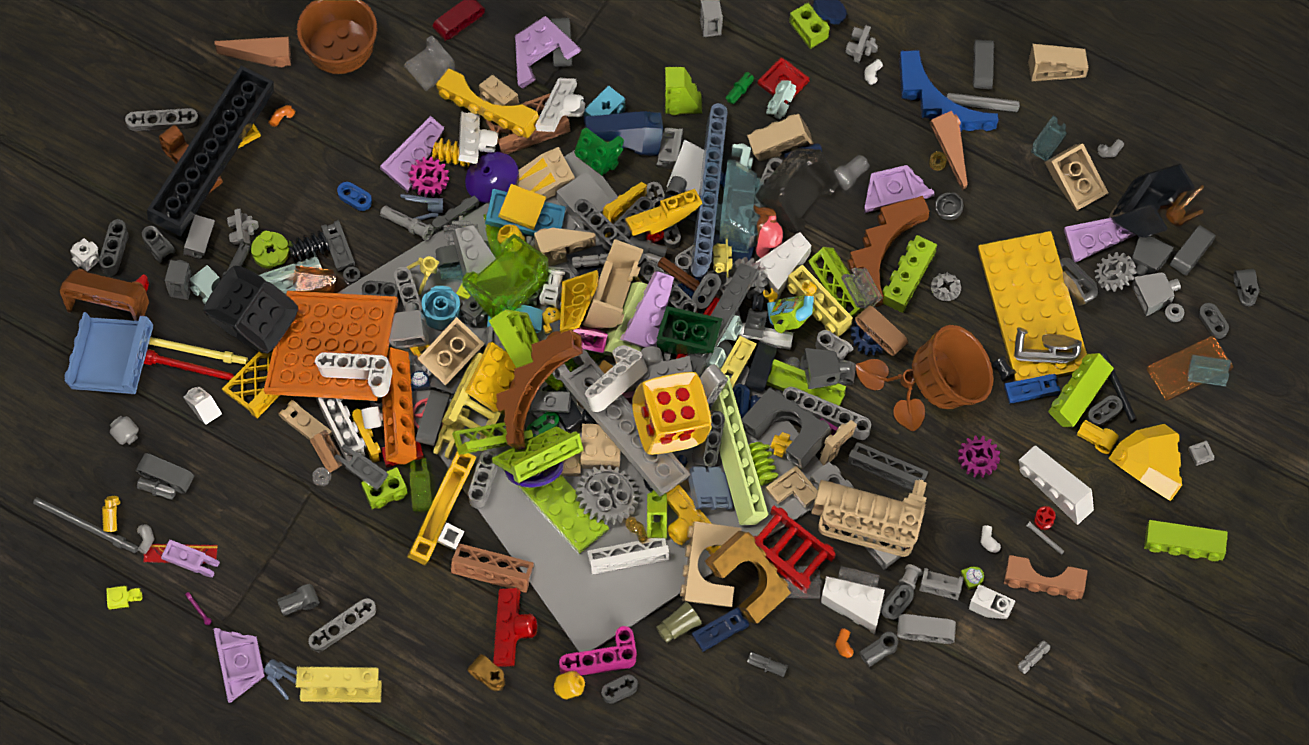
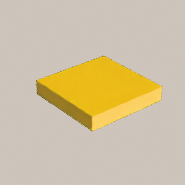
M511 184L498 217L534 230L546 197Z

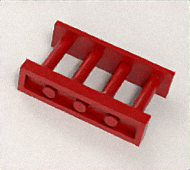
M774 505L770 512L773 518L758 536H754V543L757 547L763 549L766 553L765 558L777 568V572L805 594L811 585L809 577L825 558L832 562L836 553L829 544H823L787 516L788 513L783 508H777ZM781 522L789 529L773 548L768 549L763 545V541L776 525ZM796 534L804 542L788 561H784L779 557L778 553ZM812 546L819 554L804 572L799 573L794 569V565L806 550Z

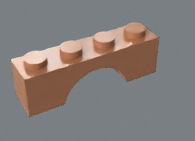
M1009 555L1004 584H1008L1012 588H1028L1032 592L1044 591L1053 596L1064 595L1069 599H1082L1088 570L1068 566L1061 575L1049 578L1036 573L1029 559Z

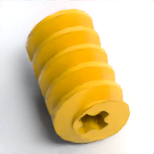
M443 138L439 142L435 141L432 151L433 160L439 158L440 162H443L446 158L447 163H451L453 160L454 165L460 162L461 166H465L466 163L468 167L470 166L469 162L458 161V141H455L453 146L449 139L446 144H444Z

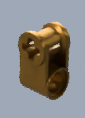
M482 654L467 668L468 672L475 679L481 681L493 691H499L505 686L503 671Z

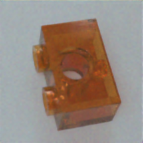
M295 266L293 285L296 291L334 293L336 275L333 270Z

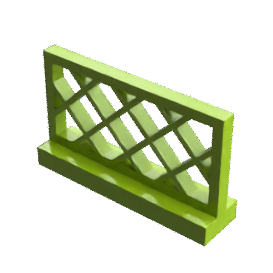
M556 426L525 441L524 449L517 450L511 448L493 457L492 461L495 465L513 474L514 481L519 483L584 450L578 432L575 431L570 434Z

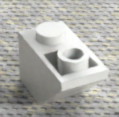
M201 387L190 389L187 395L184 396L185 401L204 424H208L222 414L212 396Z
M979 584L969 609L985 617L1007 619L1015 600Z

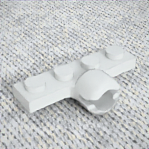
M558 78L535 125L537 131L554 132L562 116L580 117L583 115L585 103L582 99L584 97L573 94L577 86L576 79Z
M461 112L458 161L477 164L479 151L493 153L496 150L495 145L498 142V133L491 130H480V115Z

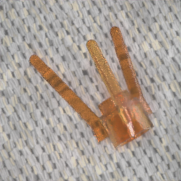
M1201 185L1181 205H1178L1187 192L1180 194L1166 213L1167 219L1172 224L1176 225L1179 223L1182 225L1185 221L1204 212L1200 210L1184 217L1186 214L1184 207L1200 193L1204 186Z

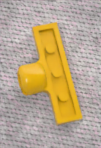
M680 485L666 493L667 503L678 515V519L672 522L667 529L669 536L676 544L682 545L690 539V537H687L689 525L692 526V522L712 524L701 510L695 509L693 500ZM709 546L706 550L712 555L721 546Z

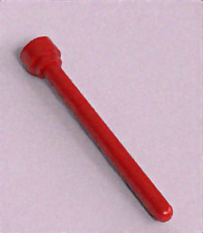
M147 349L143 363L147 365L159 363L229 381L234 377L229 372L159 356L158 353Z

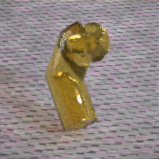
M629 517L626 520V528L637 535L639 542H646L648 537L644 525L636 521L634 517Z

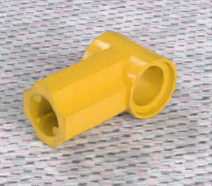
M1087 420L1083 422L1077 433V436L1094 444L1095 448L1104 454H1110L1119 439L1118 434L1113 430L1107 428L1103 430Z

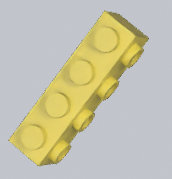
M801 265L788 275V290L793 295H806L807 292L802 289L803 282L809 284L811 281L817 287L816 292L812 294L814 297L813 307L815 311L812 313L817 321H821L825 325L826 330L838 337L851 328L853 317Z

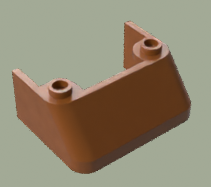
M83 269L72 271L64 280L59 290L67 312L72 311L75 300L78 299L130 311L134 321H139L140 316H145L149 304L146 290L141 283L135 281L131 283L88 273Z

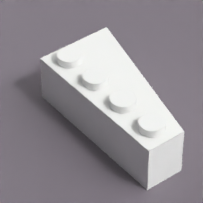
M1036 445L1019 459L1022 475L1028 477L1077 525L1094 510L1092 489Z

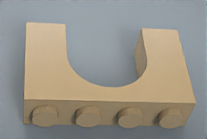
M692 522V526L689 525L687 537H690V544L686 545L685 557H688L687 565L683 566L682 576L685 577V583L680 588V596L683 597L682 601L732 607L734 587L711 584L704 580L698 570V559L704 549L709 546H722L735 533L741 531L742 528L702 522Z

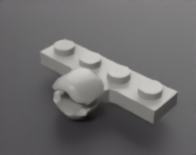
M656 346L643 348L640 352L643 355L648 370L623 393L636 390L642 382L652 378L682 372H693L690 356L663 361L660 348Z

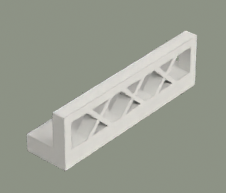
M650 538L587 551L592 574L669 560L668 545L666 546L665 538ZM661 542L662 547L650 549L653 544ZM634 547H640L643 549L641 551L631 552ZM619 550H620L621 552L624 553V554L612 556V554L614 553V551H619ZM601 554V555L604 556L605 558H599V559H594V560H593V557H592V556H593V555Z

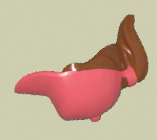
M754 205L755 213L760 216L757 222L758 235L756 240L758 244L756 253L758 257L762 258L771 249L777 248L782 244L783 229L776 221V212L773 209Z

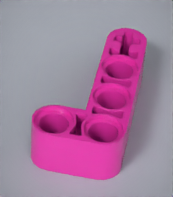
M627 626L619 627L615 633V647L563 655L559 660L560 673L576 671L582 676L633 667L636 663V647L632 630ZM621 635H627L629 639L626 641H622L619 639V637ZM628 653L631 654L633 657L627 660L624 659L622 656ZM611 657L613 660L606 663L603 661V658ZM585 660H591L593 664L590 666H586L583 664V662ZM570 663L571 668H567L566 664Z

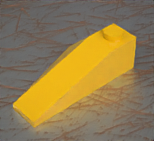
M597 270L562 281L561 333L580 327L598 286L599 273Z

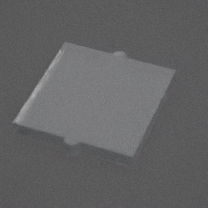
M794 566V569L801 573L804 572L807 569V567ZM820 567L809 577L811 585L805 594L788 580L784 579L789 586L787 588L791 592L786 598L820 599V585L822 584L820 580Z

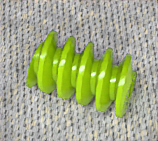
M762 442L751 443L749 448L760 486L769 484L778 477V473L773 472L776 470V466L771 465L774 463V459L769 458L772 456V452L767 451L770 449V445L763 444Z

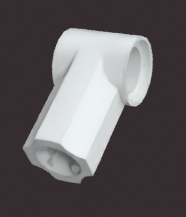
M379 407L361 410L365 429L384 426L383 410H380Z

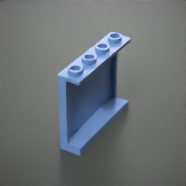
M84 312L82 319L79 321L78 334L74 339L73 353H71L69 358L70 364L65 372V382L71 389L136 394L153 329L152 322L147 316H140L139 321L90 318Z

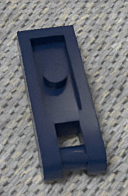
M736 608L692 633V637L703 652L738 631L746 629L750 624L742 617L741 610ZM732 619L736 620L737 623L735 625L731 623Z

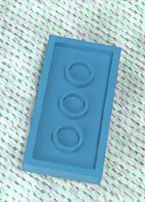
M492 190L485 224L499 228L505 225H516L523 234L534 236V233L543 228H562L566 207L549 202H544L534 230L499 218L500 210L508 192Z

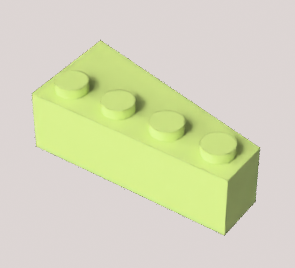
M642 282L630 284L622 307V313L625 314L621 325L617 324L616 327L609 328L606 331L608 336L604 353L601 354L614 357L613 350L622 345L638 351L643 349L642 347L624 342L620 338L626 332L627 324L633 318L636 307L641 302L648 284Z

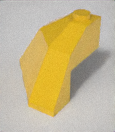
M1166 424L1136 430L1122 440L1108 458L1121 469L1170 501L1182 486V478L1179 477V467H1181L1180 452H1178L1179 434Z

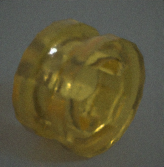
M934 152L930 156V167L937 171L944 169L947 158L942 152ZM937 158L941 159L939 164L935 163Z

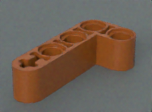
M172 125L159 136L163 151L177 164L189 146L185 142L182 132L178 127ZM221 177L218 178L210 192L223 183Z

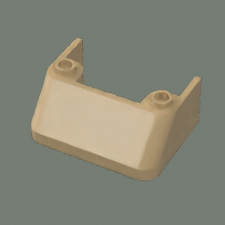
M614 239L583 326L588 328H614L617 324L621 325L625 315L622 313V307L633 277L637 278L641 267L637 265L643 249Z

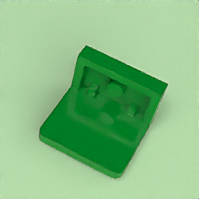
M584 128L581 131L574 154L600 175H603L610 169L614 170L618 165L617 160L623 151L624 139L617 136L609 143H606L588 128Z

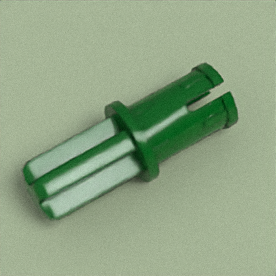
M745 72L742 78L734 83L733 89L726 96L728 103L734 104L742 94L746 93V89L754 81L753 75L748 78L750 73Z

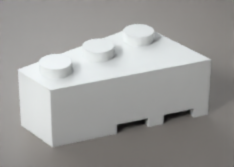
M826 577L821 603L841 615L844 614L856 624L866 627L875 634L885 590Z

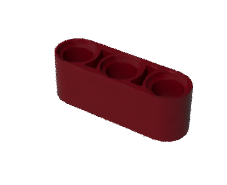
M463 0L440 16L433 23L432 27L444 40H449L484 14L485 8L477 0Z

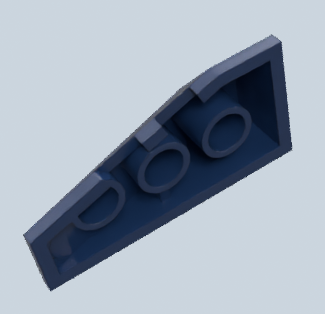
M642 111L585 116V128H588L605 142L612 141L617 136H620L624 139L622 148H630L635 150L634 153L640 155H659L663 133L661 113Z

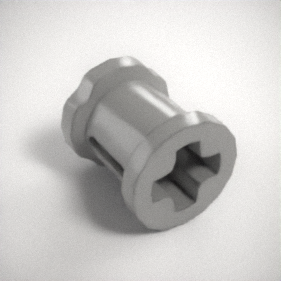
M908 564L905 567L906 572L903 578L898 583L899 585H909L914 590L918 577L922 575V570Z

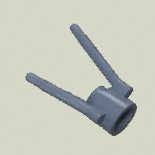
M400 195L401 198H405L408 201L428 203V211H431V213L416 217L420 220L437 217L438 213H443V198Z
M272 659L266 665L264 672L268 674L267 679L288 700V695L275 679L279 680L284 676L296 684L297 679L286 673L285 670L297 675V670Z

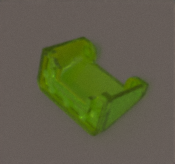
M516 234L504 239L501 244V254L479 274L474 271L468 272L462 279V285L490 318L495 317L504 310L515 311L542 287L548 278V257Z

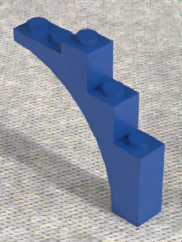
M919 51L900 52L899 65L902 99L915 100L920 98L922 118L934 119L952 111L960 120V133L961 130L973 131L975 129L990 131L997 128L998 114L982 113L967 109L954 103L938 91L924 71Z

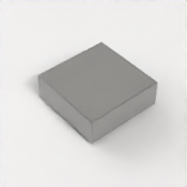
M1207 441L1189 446L1188 448L1196 466L1212 461L1215 458Z

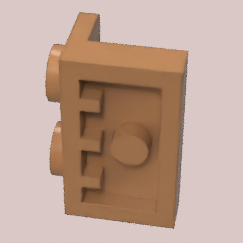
M327 430L316 434L310 439L328 473L342 466L334 459L336 454H341Z

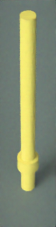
M150 337L149 341L150 345L223 360L225 363L231 364L235 362L246 365L248 362V357L234 355L233 352L229 351L220 352Z

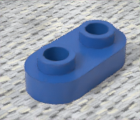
M343 182L338 186V197L343 202L359 211H365L371 207L372 199L368 192L351 182Z

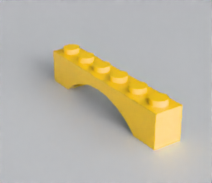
M450 68L436 83L438 93L443 99H449L459 107L463 106L469 109L470 112L483 116L487 121H493L503 129L507 128L513 131L517 136H523L528 139L536 129L535 125L539 119L538 112L524 105L501 106L486 102L470 90L462 74Z
M458 451L455 453L410 549L408 558L423 565L428 562L476 456L470 453L459 455Z

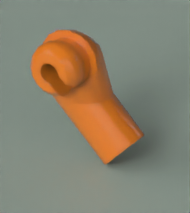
M841 629L835 644L841 656L851 658L854 650L850 648L847 642L850 631Z

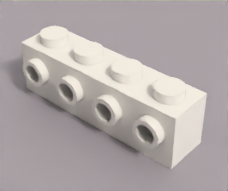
M316 397L318 405L340 449L343 445H346L355 452L358 451L365 456L364 449L367 448L363 438L359 439L357 435L359 432L355 422L351 423L349 419L351 416L347 406L343 407L341 401L343 399ZM341 449L345 460L349 462L352 457Z

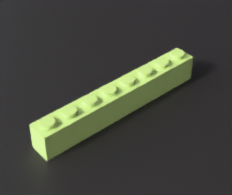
M725 375L728 381L710 410L720 411L725 417L719 453L739 524L756 525L768 516V511L729 375Z

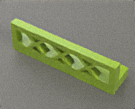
M823 247L808 260L825 289L845 310L846 302H851L854 310L849 314L852 317L870 305L834 248ZM820 257L824 260L823 269L819 268L816 263ZM827 272H832L834 275L833 284L827 281ZM837 287H841L843 290L842 298H838L836 295Z
M775 359L766 385L782 391L788 387H795L838 406L841 405L846 386L839 383L808 389L804 370Z
M505 422L454 431L452 434L458 454L462 455L509 446L506 441L507 431L503 428L506 427ZM494 429H498L503 435L494 436L492 433ZM532 430L524 431L525 441L533 438ZM478 432H481L487 437L484 439H477L476 435ZM460 435H465L470 441L462 444Z

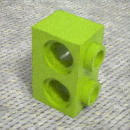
M809 3L790 13L791 25L809 48L828 39L829 25L826 21H822Z
M397 467L387 471L389 476L377 490L381 492L379 496H372V493L376 490L364 481L361 482L363 492L371 509L382 508L388 502L401 500L408 494L406 485ZM392 484H398V485H399V486H398L397 488H395V489L390 488V485H392Z

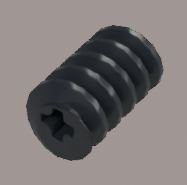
M321 230L317 232V237L314 233H310V239L303 235V241L297 237L296 244L289 240L288 249L293 263H295L296 257L301 262L302 255L309 259V254L312 253L316 257L317 250L321 254H324V248L330 252L327 239Z

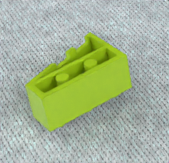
M504 310L488 320L516 368L533 362L531 344L539 342L528 313Z

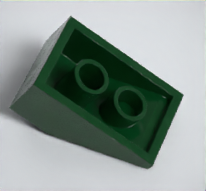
M666 306L657 336V347L661 351L673 354L713 353L722 318Z

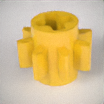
M782 432L780 436H774L770 448L774 449V455L783 457L786 454V448L793 441L790 440L789 434Z

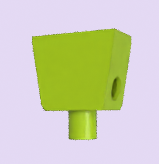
M654 490L647 494V538H667L666 493L661 497ZM654 515H660L659 522L654 521Z

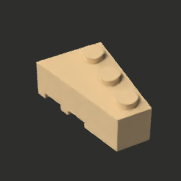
M1039 44L1032 45L1028 62L1031 81L1086 77L1088 64L1085 49Z
M799 114L790 115L783 121L771 123L768 127L757 129L752 134L747 135L753 153L759 161L780 156L782 151L790 149L795 151L801 146L814 145L809 129Z

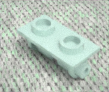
M781 80L777 85L776 93L768 104L766 114H773L777 119L784 117L789 107L784 101L791 102L796 92V86L791 84V81Z

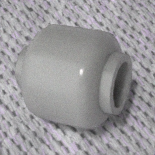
M119 416L110 424V434L119 444L128 443L130 445L138 438L136 434L139 428L129 417Z

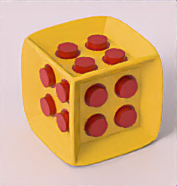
M682 372L652 378L642 382L637 387L632 398L633 415L642 446L647 454L654 455L684 450L705 441L711 430V414L702 382L696 372Z

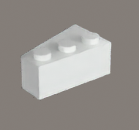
M800 232L755 262H761L760 268L765 267L763 274L768 275L764 279L768 282L766 287L770 291L772 288L777 292V299L787 286L788 275L803 265L810 256L811 244Z

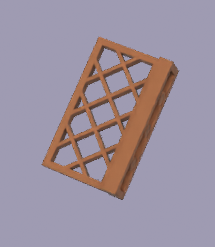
M550 94L519 105L537 108L536 112L539 113L540 110L544 109L545 106L543 104L548 101ZM566 115L561 117L554 132L537 131L535 129L528 139L523 136H517L513 131L507 128L503 129L485 119L489 129L497 132L498 136L500 132L509 134L500 139L498 137L497 145L499 152L505 154L570 132L569 119Z

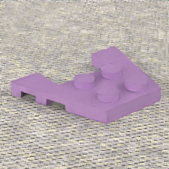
M546 16L515 35L518 85L523 89L536 79L530 65L559 46L566 59L581 51Z

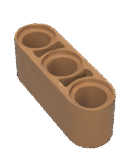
M869 305L855 318L858 326L892 356L896 355L908 344L907 338L873 306Z

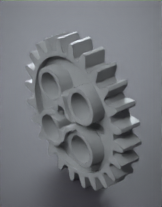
M603 465L600 466L599 470L593 467L592 472L587 470L585 476L582 475L580 481H578L576 501L580 502L579 508H585L583 514L590 513L589 519L597 517V523L601 519L604 520L605 525L608 520H611V523L614 525L616 519L622 523L623 518L629 519L630 514H634L635 508H637L640 495H637L639 488H634L636 481L630 482L632 476L625 477L626 471L624 470L619 473L618 467L614 471L611 470L610 465L607 470L604 469Z

